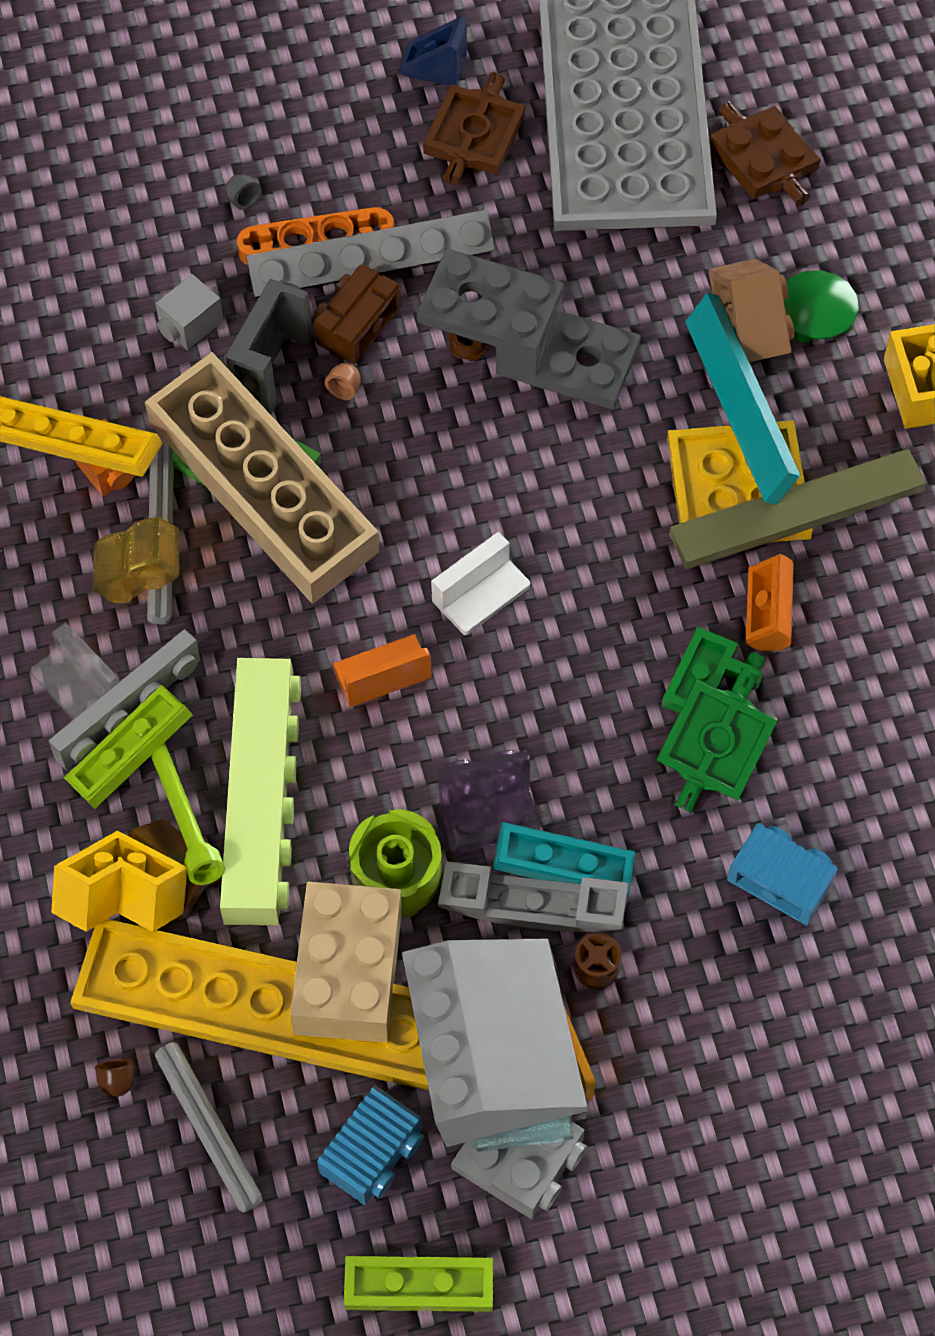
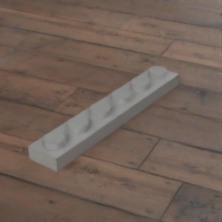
M481 210L246 255L253 293L256 297L261 295L269 279L281 283H292L302 288L338 281L345 274L352 275L358 266L362 264L379 273L440 261L446 248L468 255L493 251L495 249L488 211Z

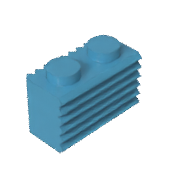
M757 823L730 865L727 881L807 926L832 887L838 868L835 864H832V860L825 853L817 849L810 848L805 850L802 846H797L795 842H792L790 835L776 826L765 828L763 824Z
M374 1085L317 1160L319 1173L363 1205H366L373 1195L381 1198L395 1179L396 1174L391 1170L403 1156L409 1160L424 1139V1135L420 1133L422 1130V1117Z

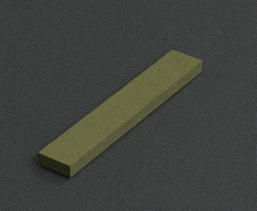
M906 449L793 486L777 505L765 503L763 498L759 497L671 526L669 535L687 570L923 492L927 483L910 450Z

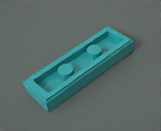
M502 822L499 828L493 870L533 879L581 884L582 877L628 883V896L635 851Z

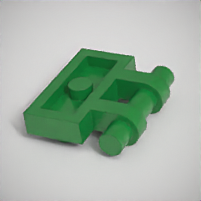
M697 627L663 697L662 707L679 713L695 680H699L719 690L724 677L733 679L736 682L742 667L750 670L743 687L750 674L754 672L759 675V678H757L752 690H757L763 678L761 670L766 659L758 653H750L746 663L736 660L734 656L737 652L738 643Z

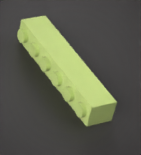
M237 658L223 857L225 871L222 875L220 910L224 925L279 926L280 910H288L289 882H282V867L291 866V839H284L285 825H293L294 799L287 797V783H295L296 756H289L290 742H298L299 731L298 716H291L292 702H300L301 677L293 675L291 659Z

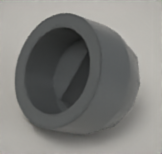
M238 174L232 176L226 184V194L229 200L240 210L253 207L261 197V186L249 175Z

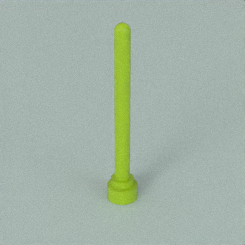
M164 743L151 755V758L188 849L185 855L184 866L188 867L187 874L193 884H210L223 875L225 866L219 851L210 844L205 843L167 746Z

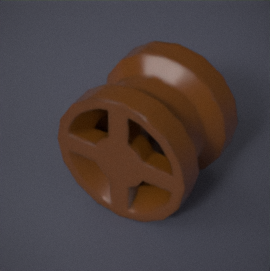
M599 932L583 937L576 945L573 967L575 976L587 988H606L613 984L618 977L621 961L620 946L615 939ZM593 965H596V966L601 965V966L604 967V969H602V968H593V969H591V967H592Z

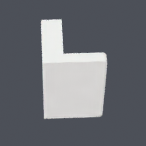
M499 532L431 581L432 602L463 635H469L530 589V581L509 560L510 543Z

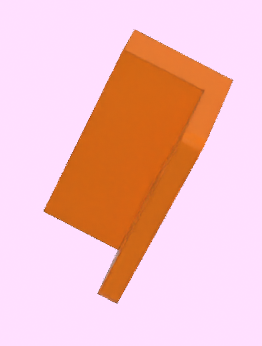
M415 634L333 663L334 673L349 708L432 678L430 653L427 648H421Z

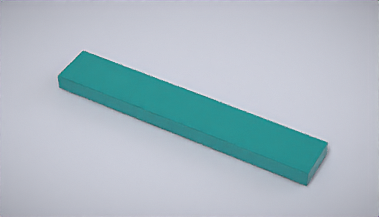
M706 293L685 323L764 502L777 505L800 477V473L719 296Z

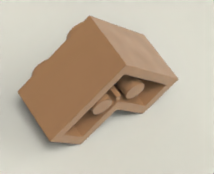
M757 259L708 269L712 294L719 296L748 361L753 362L791 353L790 340L794 339V327L790 316L785 314L783 300L788 298V287L783 274H779L778 270Z

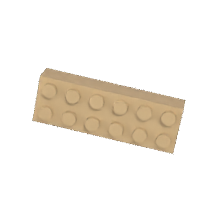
M213 352L145 401L150 426L312 604L379 553L378 530Z

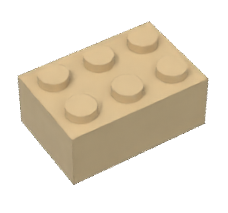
M307 882L290 1013L293 1035L388 1043L402 915L401 889Z

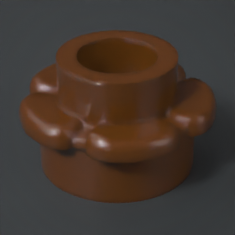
M453 333L449 337L450 351L458 359L478 360L484 355V350L489 348V344ZM471 342L473 344L471 346H467L465 343Z

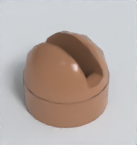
M347 363L336 365L325 379V387L329 393L341 400H351L361 384V375L358 368Z

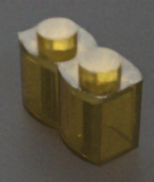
M160 517L141 520L131 525L127 531L106 535L94 544L93 591L106 597L110 602L127 603L132 598L143 593L145 589H161L165 584L172 582L179 576V528Z

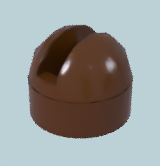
M112 1059L95 1066L97 1083L102 1092L119 1097L124 1096L131 1090L135 1077L132 1060Z

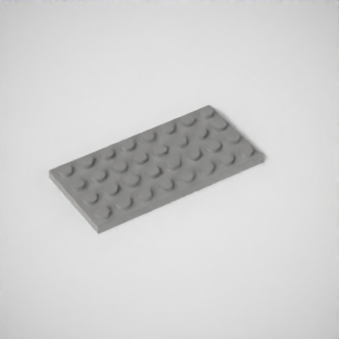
M539 0L554 231L715 225L717 214L695 0Z

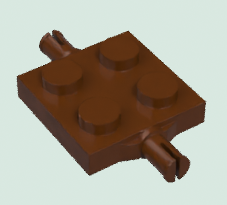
M496 72L490 73L483 90L466 89L451 84L423 143L424 154L450 162L443 176V180L449 185L451 181L452 186L459 184L465 168H473L498 176L525 117V105L508 101L499 95L505 83V77L500 73L497 78Z
M731 101L724 103L719 108V114L723 116L730 126L710 134L709 144L713 152L753 200L769 192L782 190L790 196L796 206L805 204L809 200L810 194L806 192L798 181L803 176L818 170L821 161L818 155L776 106L746 117L742 116Z

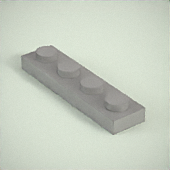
M185 629L49 739L48 741L55 760L66 771L75 763L79 764L160 685L168 688L177 679L182 680L188 677L200 661L196 639Z

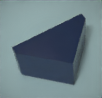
M460 16L409 41L398 72L406 77L449 86L451 84L458 86L467 59V21Z

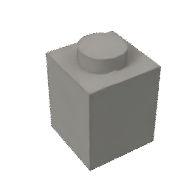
M193 274L155 303L159 319L157 326L160 332L170 342L176 340L187 351L224 322L220 297Z

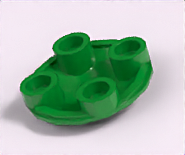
M815 270L801 272L786 281L788 298L783 301L785 314L790 316L793 323L795 340L805 343L813 339H830L842 333H848L853 329L859 309L856 293L844 279L833 273Z

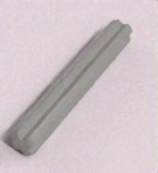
M171 1042L159 1048L155 1052L156 1060L239 1211L247 1212L252 1210L262 1202L261 1193L179 1045Z

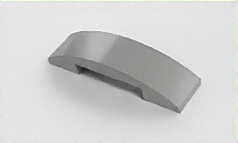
M446 862L438 906L439 908L480 920L531 929L567 932L612 931L622 929L628 883L583 877L581 884L497 875L492 873V869L489 866Z

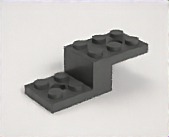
M448 248L444 251L417 312V323L496 346L497 375L612 410L615 409L641 342V335L563 312L564 283ZM472 291L480 294L482 298L476 302L469 303L463 301L460 296L465 292ZM583 355H592L599 362L594 366L588 367L581 365L577 359Z

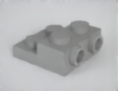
M563 1117L465 1142L452 1161L451 1169L533 1220L540 1208L548 1211L556 1200L562 1188L557 1181L564 1170L568 1168L573 1171L585 1154L587 1146L582 1143L584 1129Z

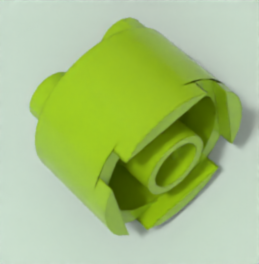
M396 809L389 810L387 814L377 817L373 815L365 819L355 830L349 845L352 884L355 886L401 889V917L406 918L416 915L420 909L425 907L435 897L442 882V850L432 825L425 818L414 812Z

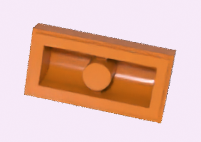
M782 554L773 556L748 568L745 644L760 651H780L791 645L794 563Z

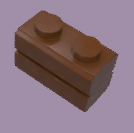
M364 264L359 265L352 275L345 274L338 282L335 296L328 304L325 302L321 303L313 314L312 324L314 339L317 345L331 353L335 352L338 357L351 364H356L401 308V287L397 282L384 275L380 276L378 272Z

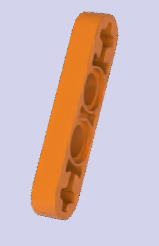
M372 207L253 225L239 233L237 237L238 255L240 260L245 265H248L246 255L293 247L285 243L286 238L293 234L303 235L307 238L304 244L330 240L325 234L333 228L343 229L347 232L346 236L354 235V227L358 226V233L361 234L373 231L371 225L378 224L381 230L394 227L392 215L387 210ZM272 239L278 240V248H274ZM259 243L260 249L252 250L251 244Z

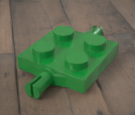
M741 668V672L731 691L718 690L699 680H695L656 759L657 762L677 771L686 780L674 805L682 808L689 793H691L683 809L689 813H692L702 789L717 791L735 801L739 800L778 721L759 711L747 700L759 675L752 672L743 687L750 672L746 668Z

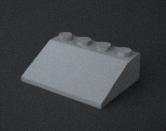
M548 939L447 940L402 952L435 1124L446 1147L588 1111Z

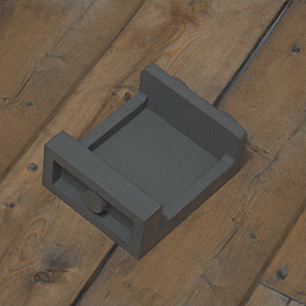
M269 279L225 356L229 371L270 415L277 405L272 367L276 356L287 339L309 345L313 338L308 293L295 284L281 283Z

